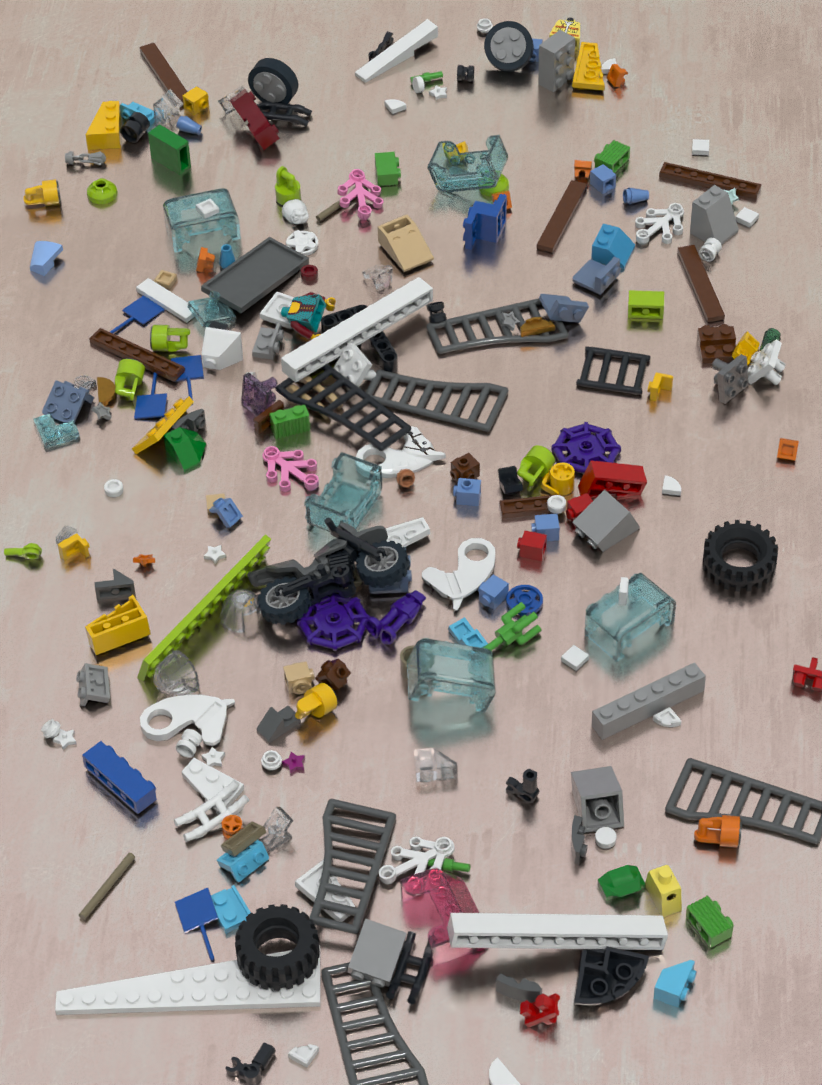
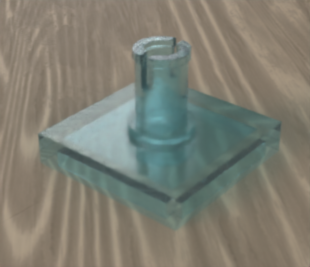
M213 291V296L212 292H210L209 298L188 301L187 307L203 328L209 327L211 321L223 324L235 322L236 316L227 305L219 301L221 295L218 292Z

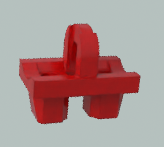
M812 657L809 668L794 664V686L804 688L805 681L810 680L813 681L812 690L822 692V671L816 670L817 658Z
M543 993L538 995L533 1003L528 1000L521 1002L520 1014L525 1017V1025L532 1027L541 1022L547 1025L556 1023L557 1016H559L558 1001L560 996L556 993L550 996Z

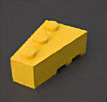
M119 101L102 102L86 133L88 150L121 148V111Z
M134 595L128 597L129 601L122 606L120 604L114 607L115 610L107 616L103 614L85 626L89 645L95 655L151 635L147 616Z

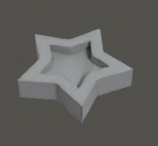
M513 311L509 314L503 312L500 314L503 319L501 326H507L511 331L514 330L515 324L520 322L515 318Z
M101 402L91 409L97 414L98 419L105 418L110 420L112 418L109 413L111 408L105 407Z

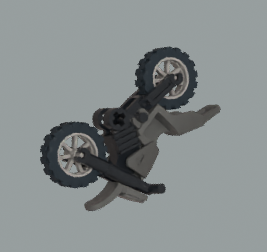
M326 518L324 522L331 535L336 537V539L328 542L314 554L315 559L310 566L304 568L300 563L292 559L251 571L247 576L250 584L254 587L267 586L261 589V594L258 595L257 601L263 618L265 617V620L267 622L271 621L272 624L280 623L284 625L287 622H295L297 618H302L303 614L309 611L308 607L319 603L325 596L330 597L334 593H339V596L342 598L352 597L356 593L353 572L355 570V562L357 563L356 567L360 579L366 585H371L374 588L376 586L384 588L387 585L392 586L395 582H400L402 577L407 575V570L410 569V561L406 549L400 543L396 544L395 541L387 542L388 534L383 526H374L357 532L354 527L347 523H340L336 527L331 518Z

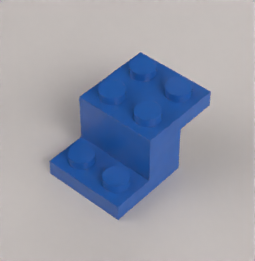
M500 194L493 204L475 201L473 207L469 208L468 217L463 221L465 249L472 250L476 239L497 243L506 223L507 195Z

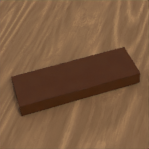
M554 495L500 500L502 519L554 514L547 508L548 499Z

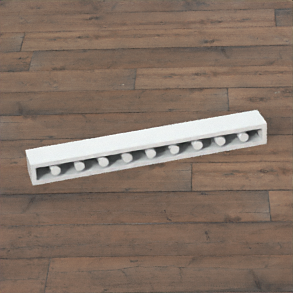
M420 277L410 281L381 300L369 305L352 317L281 358L282 372L296 383L341 356L349 342L355 343L358 346L432 302L433 288Z
M451 913L447 926L451 948L606 949V946L624 950H663L668 937L663 916Z

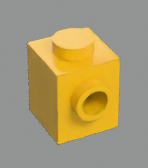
M197 86L182 95L184 109L193 115L198 114L209 106L208 93Z

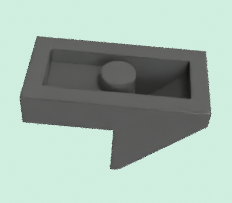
M113 569L114 580L94 582L97 600L130 597L131 595L136 596L134 581L116 569Z
M289 705L279 712L270 707L256 729L270 743L301 723V719L299 720L295 717L296 712Z

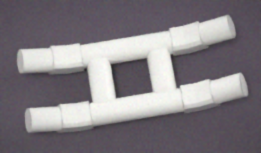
M233 780L228 786L218 792L219 794L193 811L191 810L183 814V816L174 819L176 827L191 823L197 817L203 824V826L201 825L193 829V831L183 834L186 842L203 837L207 832L221 824L226 816L236 815L243 809L244 805L249 801L246 795L235 801L228 809L223 803L238 788L239 783L236 780ZM216 806L221 814L209 820L205 812Z

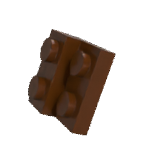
M722 324L719 327L704 325L698 328L697 341L702 364L713 363L717 358L723 362H732L734 360L732 357L736 347L734 326Z

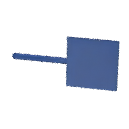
M143 295L122 310L130 318L111 330L110 333H115L134 319L144 325L165 309Z
M201 355L171 358V361L185 367V372L177 380L187 379L188 394L193 400L190 379L204 378Z
M155 372L153 373L151 395L137 396L134 419L165 416L167 393L155 394L157 378Z
M205 888L175 901V905L184 932L186 933L200 927L210 960H214L204 924L218 919V915L209 888Z

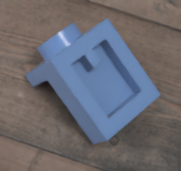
M219 498L213 502L214 506L209 509L211 513L218 514L226 528H230L243 517L231 498Z

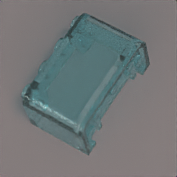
M500 135L489 136L486 140L488 150L459 153L457 146L453 142H438L427 166L436 188L440 192L449 193L494 188L497 186L508 160V153Z
M225 188L171 198L163 204L165 227L174 253L182 251V245L185 242L190 243L189 236L222 230L223 236L229 234L232 240L241 239L239 218L230 193ZM211 199L219 207L220 212L204 219L196 210V204Z
M341 452L332 462L333 477L325 485L322 494L318 496L313 493L307 496L304 502L307 523L328 532L330 530L324 522L326 518H331L336 527L340 523H347L357 530L382 491V466Z
M643 573L634 574L629 579L627 604L625 606L618 605L619 584L616 589L609 594L606 593L600 600L590 604L586 609L585 635L616 662L624 658L622 651L626 646L628 648L632 646V639L655 623H658L660 626L664 624L668 627L675 621L676 601Z
M423 638L415 644L407 660L409 700L419 701V697L423 694L431 697L434 691L469 697L470 704L475 703L476 711L485 713L496 694L493 653L486 648Z

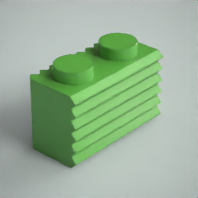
M615 140L610 144H606L603 151L597 153L594 158L595 168L604 164L616 173L629 160L630 146Z
M395 152L375 153V168L379 187L381 185H398V178H401V170L397 168L399 167V157H395Z
M297 405L293 408L269 413L271 430L275 439L310 431V418L305 405Z
M707 895L687 906L686 918L701 935V938H703L709 948L732 937L733 922L730 917H725L722 914L721 907L717 901H712Z

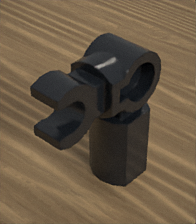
M531 769L524 771L523 783H520L513 777H509L506 782L508 785L506 791L512 794L516 793L518 797L527 803H533L540 792L537 787V772Z
M264 1042L254 1056L252 1064H242L239 1058L232 1057V1064L236 1065V1067L230 1068L226 1066V1072L230 1076L239 1075L249 1085H257L262 1079L261 1071L266 1069L276 1050L272 1045Z

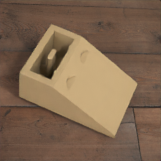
M408 214L377 226L379 244L404 272L434 260L416 223Z

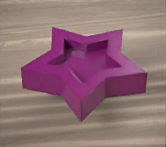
M291 752L289 758L283 760L282 764L289 767L290 774L295 770H304L303 761L305 755L297 756Z

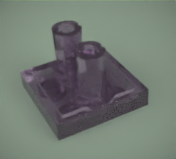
M251 373L244 374L241 404L257 417L269 408L271 403L276 401V395L271 390L277 388V380L274 377H270L260 382Z

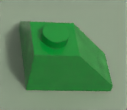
M179 427L164 434L165 449L183 472L201 464L202 455L207 444L197 432Z

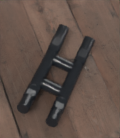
M271 101L257 104L260 110H270L269 113L262 112L268 120L287 121L307 127L309 121L298 115H292L294 111L309 117L312 113V110L300 104L272 103ZM277 110H286L285 115L276 114Z
M408 931L397 969L386 996L388 999H393L400 988L401 982L413 984L407 1002L413 1005L420 996L430 962L433 958L437 938L429 936L423 958L411 955L416 933ZM407 964L420 966L417 976L404 973Z

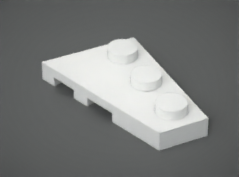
M324 860L295 881V887L313 902H315L320 885ZM330 875L329 883L341 886L337 876ZM326 892L324 900L355 907L350 897ZM323 909L333 919L339 922H343L350 916L348 914Z

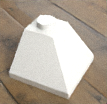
M206 327L201 354L203 367L222 370L242 361L241 332Z

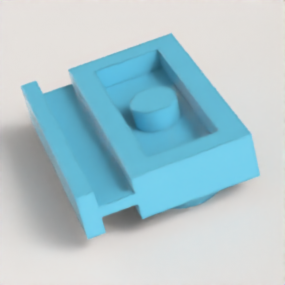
M232 885L228 890L224 889L211 895L218 915L217 920L225 934L238 929L240 923L243 920L246 921V916L251 913L235 885Z

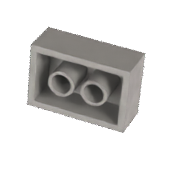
M559 30L539 45V85L554 92L574 77L575 37Z

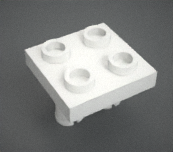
M776 339L772 343H767L761 351L753 354L751 365L748 368L749 384H753L761 377H765L773 385H777L781 381L782 376L778 373L784 370L786 363L778 359L782 345L780 341Z
M349 342L334 369L358 387L363 380L372 381L376 376V372L372 369L370 370L371 362L355 343Z

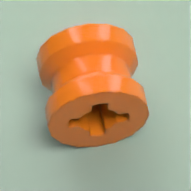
M229 815L222 820L223 836L226 840L243 828L242 820L239 816Z

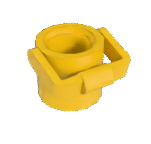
M557 463L552 466L551 470L542 478L541 488L551 495L565 496L572 493L575 486L573 466L568 463Z

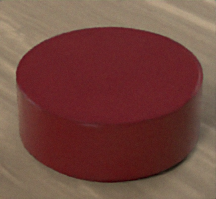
M305 265L300 270L301 278L305 281H313L318 277V269L314 265Z

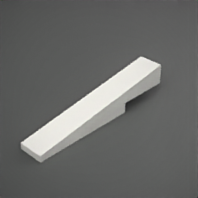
M428 19L358 69L355 72V76L366 83L414 56L415 49L438 37V26Z

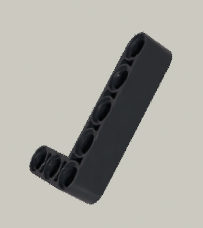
M357 305L323 316L321 319L322 334L368 306ZM381 331L366 340L365 343L381 370L396 373L398 370L397 353L385 333Z

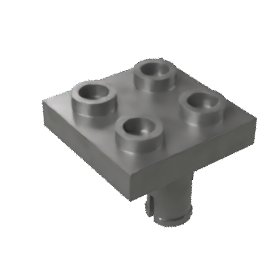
M741 354L729 364L718 358L714 360L712 368L719 371L713 378L714 384H718L719 401L726 404L749 385L747 357Z

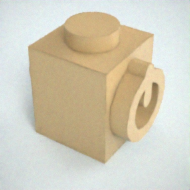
M307 661L283 666L284 680L289 694H303L312 688V680H315L313 669L308 668Z

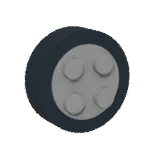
M504 21L493 26L487 33L484 42V50L489 62L495 68L505 72H514L527 65L534 49L529 31L523 25L514 21Z
M274 58L259 60L248 75V84L252 93L262 102L271 101L272 103L288 104L298 91V79L293 70L284 62Z

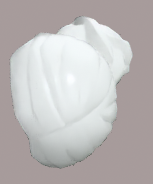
M299 199L289 200L282 207V216L291 224H303L309 218L305 203Z

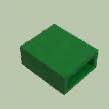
M160 124L148 132L151 159L178 175H181L191 167L189 142Z

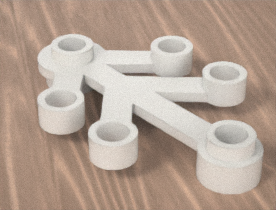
M673 203L668 209L650 208L646 211V218H636L635 226L637 228H644L646 224H654L648 230H638L636 232V241L640 245H645L649 242L650 236L662 228V242L665 244L671 243L670 220L673 219L674 221L673 234L681 235L683 233V226L680 221V217L684 215L682 205Z
M413 837L409 841L412 850L403 849L401 846H394L391 849V855L394 860H401L403 858L411 860L395 868L391 865H384L379 869L381 882L389 885L396 880L397 876L417 867L414 876L410 879L412 889L419 890L424 885L422 878L429 860L436 857L434 865L429 869L430 878L432 880L441 879V868L445 857L453 854L455 846L453 841L447 837H440L436 842ZM422 848L430 849L427 852H419Z

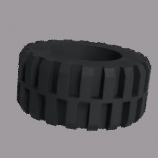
M275 904L268 905V908L265 909L261 907L256 909V913H250L246 916V921L243 920L239 925V930L236 931L235 949L238 967L242 970V975L246 979L250 978V983L255 986L260 984L262 989L268 990L273 988L274 991H280V988L285 987L286 990L291 989L294 984H302L304 978L308 979L313 974V969L317 968L320 949L316 925L305 912L302 911L300 913L296 907L288 908L284 904H280V906H275ZM275 938L288 939L297 945L288 954L276 957L265 955L258 950L262 944Z

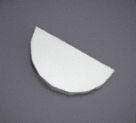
M498 1057L492 1062L489 1069V1082L491 1085H521Z

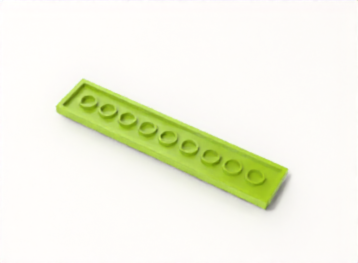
M265 534L148 654L142 662L137 676L138 679L143 682L147 677L151 679L158 671L156 668L160 664L164 666L170 659L169 655L172 652H178L183 645L181 642L184 639L189 640L195 633L194 629L197 626L199 628L203 626L207 620L206 616L209 613L213 615L219 608L218 604L221 601L224 603L231 595L230 591L232 589L237 590L243 583L242 579L244 577L248 578L247 574L254 571L256 565L260 566L265 561V555L270 550L271 538Z

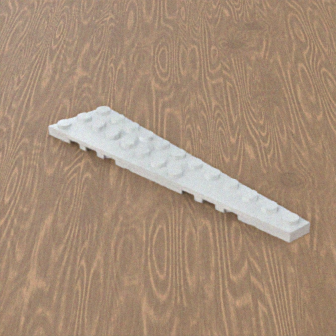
M292 950L267 955L274 957L283 956ZM320 957L318 958L317 968L313 969V974L308 979L305 977L302 984H294L293 988L287 990L286 987L280 988V991H274L273 988L266 990L262 989L260 984L258 986L250 983V978L246 979L242 975V970L239 969L237 960L57 991L55 1012L56 1015L320 1007Z

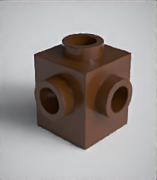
M468 452L451 462L450 475L457 482L459 478L475 479L480 476V463Z
M340 659L327 660L322 664L321 671L315 679L318 683L329 685L335 691L347 683V678L351 672Z

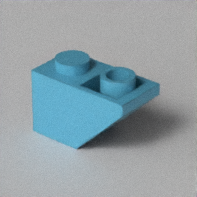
M689 960L663 969L654 987L653 999L678 1008L681 1000L685 1001L688 996L689 988L687 987L689 983L693 984L697 974V971L694 970L695 961Z

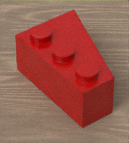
M590 461L578 485L580 496L588 493L591 499L597 498L604 490L611 496L617 495V498L637 496L643 492L647 479L643 466Z

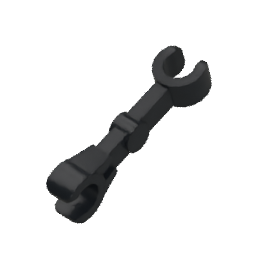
M387 31L383 42L379 44L378 48L375 51L369 52V60L372 57L378 56L384 51L386 45L394 41L392 32Z

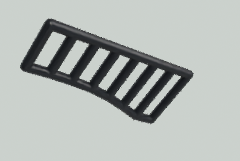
M329 364L321 367L324 372L292 394L286 390L287 387L294 383L291 378H287L275 387V390L288 401L298 405H305L306 408L339 422L379 451L385 450L411 431L410 425ZM330 376L337 380L310 400L300 398V396ZM343 385L350 389L326 407L317 404ZM355 395L363 399L341 415L333 412V410ZM368 404L375 408L374 411L355 424L348 420V418ZM381 414L388 418L369 433L362 429V427ZM393 424L402 428L382 443L375 438Z

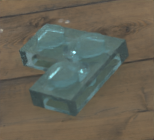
M51 414L33 419L44 448L80 438L74 420L56 426Z

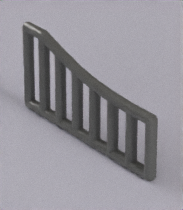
M539 298L454 317L442 322L428 323L426 326L438 354L491 344L516 342L549 343L568 338V332L563 322L558 320L554 322L560 333L552 335L549 332L541 333L542 335L513 336L507 326H501L503 319L500 314L502 312L508 313L513 311L515 318L520 321L518 323L520 328L525 323L520 312L521 309L529 308L533 317H541L536 307L542 305ZM496 316L505 336L494 337L486 317ZM479 319L487 338L477 339L469 321ZM462 323L470 341L459 342L452 325ZM445 327L452 344L442 346L435 329Z
M384 370L376 371V376L372 379L366 390L367 394L383 406L486 432L491 430L509 392L507 387L491 383L432 381ZM381 377L391 380L382 398L373 396ZM398 382L408 383L399 402L389 400ZM416 385L426 387L417 406L406 404ZM433 388L444 389L434 410L425 409L424 406ZM451 390H463L451 415L441 413ZM482 390L469 418L458 417L470 391ZM489 391L500 393L486 423L476 422L475 420Z
M692 758L686 760L665 807L667 813L687 820L722 817V815L740 816L743 825L775 831L813 844H818L822 837V814L814 834L801 831L810 808L814 807L822 810V801ZM693 767L704 772L687 810L675 807ZM711 775L724 777L709 812H695ZM731 780L742 783L743 786L731 814L718 813ZM751 787L763 790L753 816H740L739 814ZM771 793L783 797L773 822L760 819ZM791 800L803 804L793 828L781 825Z
M329 799L322 817L324 831L323 871L309 919L313 920L315 925L357 934L360 930L388 845L396 814L341 800ZM334 808L386 819L387 821L385 827L333 816L332 813ZM331 824L382 836L379 843L332 832ZM332 841L374 850L376 854L374 859L333 850ZM332 858L371 867L369 875L332 867ZM330 875L366 883L364 890L359 891L330 884ZM326 892L360 899L358 908L324 900ZM323 908L355 917L353 923L348 924L319 917V914Z
M350 962L323 968L321 974L349 1084L380 1085L417 1076L419 1085H429L425 1069L397 1030L383 999L380 987L373 985L372 981L365 978L363 980L333 985L331 975L347 972ZM371 987L373 996L338 1004L337 993ZM377 1005L380 1012L379 1015L347 1022L342 1021L340 1013ZM384 1023L389 1031L388 1033L352 1041L347 1040L345 1032ZM394 1041L400 1049L358 1060H352L350 1052L353 1049ZM404 1058L413 1067L360 1080L357 1079L355 1069Z

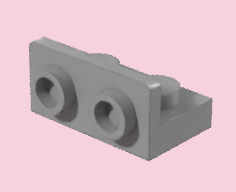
M277 323L275 329L260 328L252 350V357L274 359L275 353L279 352V342L284 337L281 323Z
M85 663L76 676V681L79 682L77 695L80 698V705L85 706L88 700L108 703L110 699L108 667Z

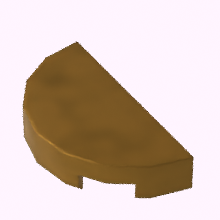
M542 317L527 319L520 328L521 337L555 331L553 322L543 320Z
M97 377L98 400L106 406L108 402L116 398L115 384L110 379Z

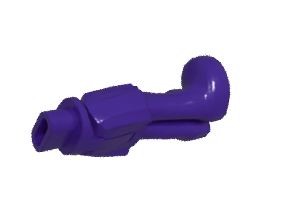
M417 590L407 593L390 606V611L381 620L375 617L367 618L365 621L366 629L374 638L377 639L380 636L382 643L392 644L397 638V631L405 622L407 624L413 622L426 597ZM395 618H398L391 626H388Z

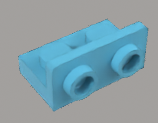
M138 103L120 104L121 117L126 120L134 112L144 114L148 118L150 126L159 118L158 112Z
M256 840L235 857L224 853L217 859L220 867L232 873L235 881L240 882L269 859V855L263 842Z

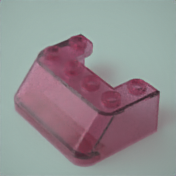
M429 869L400 879L401 899L403 902L429 893L443 921L442 925L433 927L428 932L432 966L484 949L451 948L447 930L450 914L479 913L462 878L439 869Z

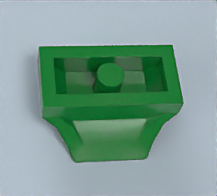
M625 865L606 872L598 879V886L607 901L638 892L645 888V882L637 866Z

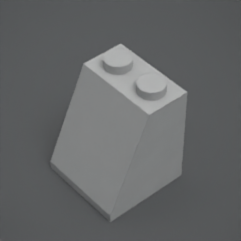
M714 185L692 202L690 233L704 242L708 238H715L722 245L738 232L739 229L728 192Z
M605 490L572 522L576 527L575 532L581 538L585 536L589 539L587 542L592 548L596 549L598 547L602 552L640 528L630 511Z
M612 766L571 772L572 792L578 815L583 817L582 826H585V832L597 831L602 827H624L623 794Z
M365 918L347 973H350V976L357 980H363V978L370 980L377 987L383 988L384 985L389 987L407 933Z

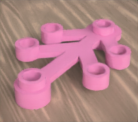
M360 169L352 170L349 174V180L343 185L338 186V195L345 196L340 198L339 205L342 208H348L350 201L357 196L359 204L357 215L361 220H367L371 216L372 211L371 207L366 205L365 197L373 202V207L379 209L383 206V199L377 197L381 193V188L366 180L364 172ZM355 184V189L347 194L348 189ZM362 185L365 186V187H367V188L370 189L371 191H370V192L367 191L366 189H364V188L362 187Z
M269 446L264 450L262 456L263 460L268 463V471L266 473L268 482L273 483L277 481L275 464L281 466V481L279 482L281 491L287 492L291 489L289 473L301 480L307 490L314 491L319 486L318 476L315 474L306 475L297 469L306 468L308 471H315L317 469V461L315 459L303 460L304 453L302 450L280 452L275 446ZM293 458L294 461H286L284 459Z

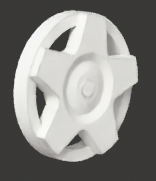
M297 230L287 238L286 246L290 248L295 247V251L308 256L317 250L318 238L313 232Z

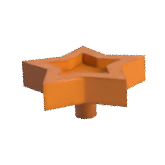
M139 554L138 557L133 558V563H140L143 567H146L147 563H155V558H153V554Z

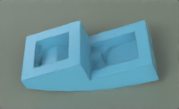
M465 617L448 627V631L455 640L471 655L488 644L478 629L474 630Z

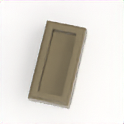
M251 821L220 846L224 852L235 857L267 832L264 826Z

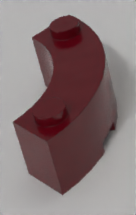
M244 89L229 101L243 121L249 122L247 124L249 130L263 150H265L280 139L278 136L279 130L274 124L271 126L254 101L256 100L254 94Z

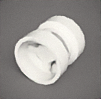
M708 238L699 250L701 259L707 262L713 261L716 254L722 249L721 243L715 238Z
M186 729L181 736L182 740L178 741L175 748L180 755L192 758L196 753V747L202 742V736L197 731Z

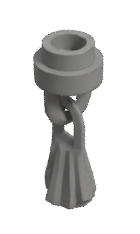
M73 151L65 153V163L74 165V161H80L82 163L102 165L106 161V156L101 151L91 154L83 153L79 156L74 155Z

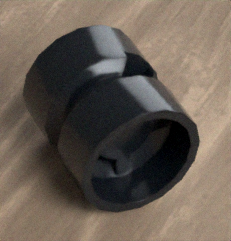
M134 112L121 127V136L130 143H136L149 128L150 122L144 114Z

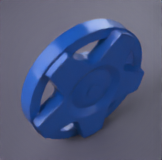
M518 585L508 592L506 597L507 607L511 610L522 602L526 608L518 615L527 616L532 612L540 611L543 605V595L534 586Z

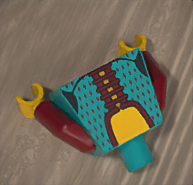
M309 292L303 296L294 297L290 307L282 308L281 315L282 317H287L291 328L308 340L321 335H314L313 332L317 333L325 308L328 311H334L336 300L333 297L325 299L320 294Z

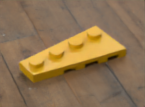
M581 42L572 87L605 90L597 43Z
M190 396L184 400L180 398L173 404L174 408L169 409L164 414L165 416L156 422L155 426L132 448L135 454L158 442L193 404L194 401Z

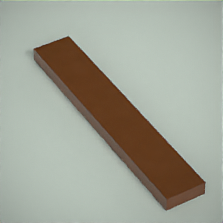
M151 43L139 47L141 54L176 106L182 105V95L187 93V90L156 44Z
M664 162L659 172V177L705 188H711L714 185L727 191L735 188L736 195L757 199L762 186L759 183Z
M570 181L537 243V249L551 253L554 252L587 189L586 183Z
M695 245L678 247V255L707 323L724 320L725 314Z
M99 328L89 338L90 343L124 359L138 360L145 366V369L173 382L185 372L184 366L102 328Z

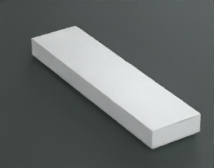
M149 278L136 287L138 293L146 296L186 323L199 314L198 308Z

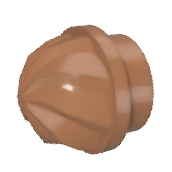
M401 469L397 473L396 480L400 486L410 487L415 481V475L410 469Z

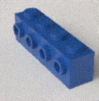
M100 741L82 754L84 767L137 814L157 800L155 785L150 780H145L139 770L129 766L127 760L124 757L120 758L110 745L107 746Z

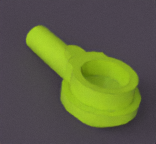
M29 543L23 548L4 549L5 556L18 555L26 559H38L42 553V549L35 543Z

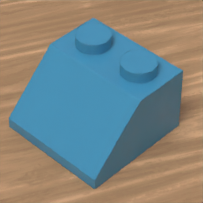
M603 224L592 244L591 260L607 265L613 257L620 259L621 269H625L635 244L619 227Z

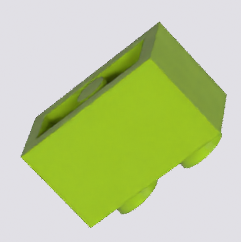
M629 290L628 318L663 319L664 291Z

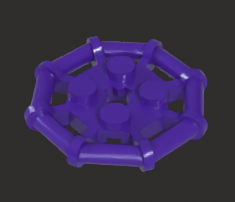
M584 422L581 425L561 429L555 444L551 446V451L555 453L560 463H568L573 466L574 471L584 474L590 461L613 463L621 452V446L616 442L612 435V430L609 428L604 429ZM568 438L570 440L569 442L564 443L565 439ZM603 439H607L609 444H606ZM562 451H567L569 456L565 458ZM605 452H610L608 458L604 456Z
M334 593L332 596H325L319 603L308 607L309 611L306 614L304 613L302 618L297 619V625L301 627L307 638V643L310 645L316 644L337 651L338 648L354 642L359 643L362 640V635L366 629L365 621L370 615L366 613L358 597L342 598L339 594ZM352 609H355L358 614L354 615ZM315 610L317 612L313 617H309L312 611ZM331 618H334L335 620H336V619H339V620H337V621H335V622H332V621H331ZM360 622L357 630H354V623ZM308 625H314L316 630L312 633ZM346 634L350 635L346 638L337 641V638Z

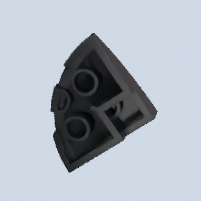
M606 946V949H582L573 1004L600 1005L624 996L641 979L648 964L649 956Z

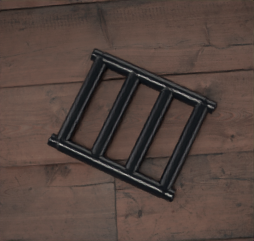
M585 347L586 357L581 377L577 379L576 385L642 395L641 385L646 364L651 359L650 355ZM594 354L604 356L598 381L587 380ZM611 357L622 358L616 384L605 383ZM629 359L640 361L634 387L623 385Z

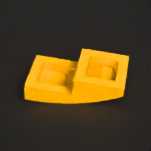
M747 331L735 347L732 357L735 359L741 354L746 356L748 366L752 355L758 351L760 343Z

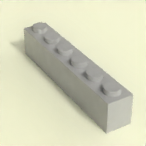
M694 662L592 711L591 726L603 740L703 692L706 675Z

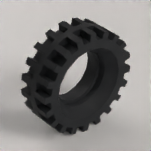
M735 520V524H730L729 521L724 522V527L715 526L714 532L710 531L708 533V539L705 538L703 568L704 571L708 570V578L714 577L716 585L720 583L725 584L724 589L729 590L730 587H735L736 592H740V588H746L747 591H751L752 586H756L759 589L762 587V582L767 584L770 581V576L773 577L775 574L778 557V544H775L776 539L774 536L769 537L770 531L768 529L763 531L760 524L757 523L756 526L750 525L751 521L746 520V524L740 523V520ZM731 549H745L752 552L758 558V561L752 566L737 567L726 563L722 555Z

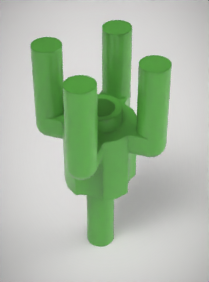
M522 602L517 604L501 617L504 625L495 631L497 638L480 650L481 653L486 656L500 644L506 647L515 640L519 645H524L542 631L540 626L536 625L522 635V630L538 618L537 614L532 612L530 615H524L514 622L512 618L526 608Z

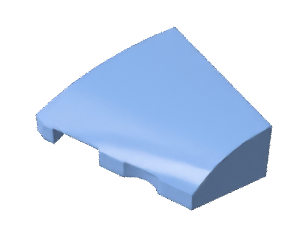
M36 241L30 263V271L45 276L53 268V260L63 251V246L50 241Z

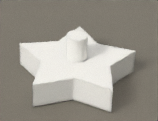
M435 86V89L429 91V95L434 96L435 100L447 98V87L440 88Z
M221 545L217 547L208 546V552L204 555V559L212 560L215 564L219 559L226 558Z
M60 729L59 735L53 739V742L61 744L64 750L68 745L76 744V740L73 738L75 731Z
M212 747L209 753L201 755L202 759L207 762V765L222 767L221 760L225 756V752L216 751Z

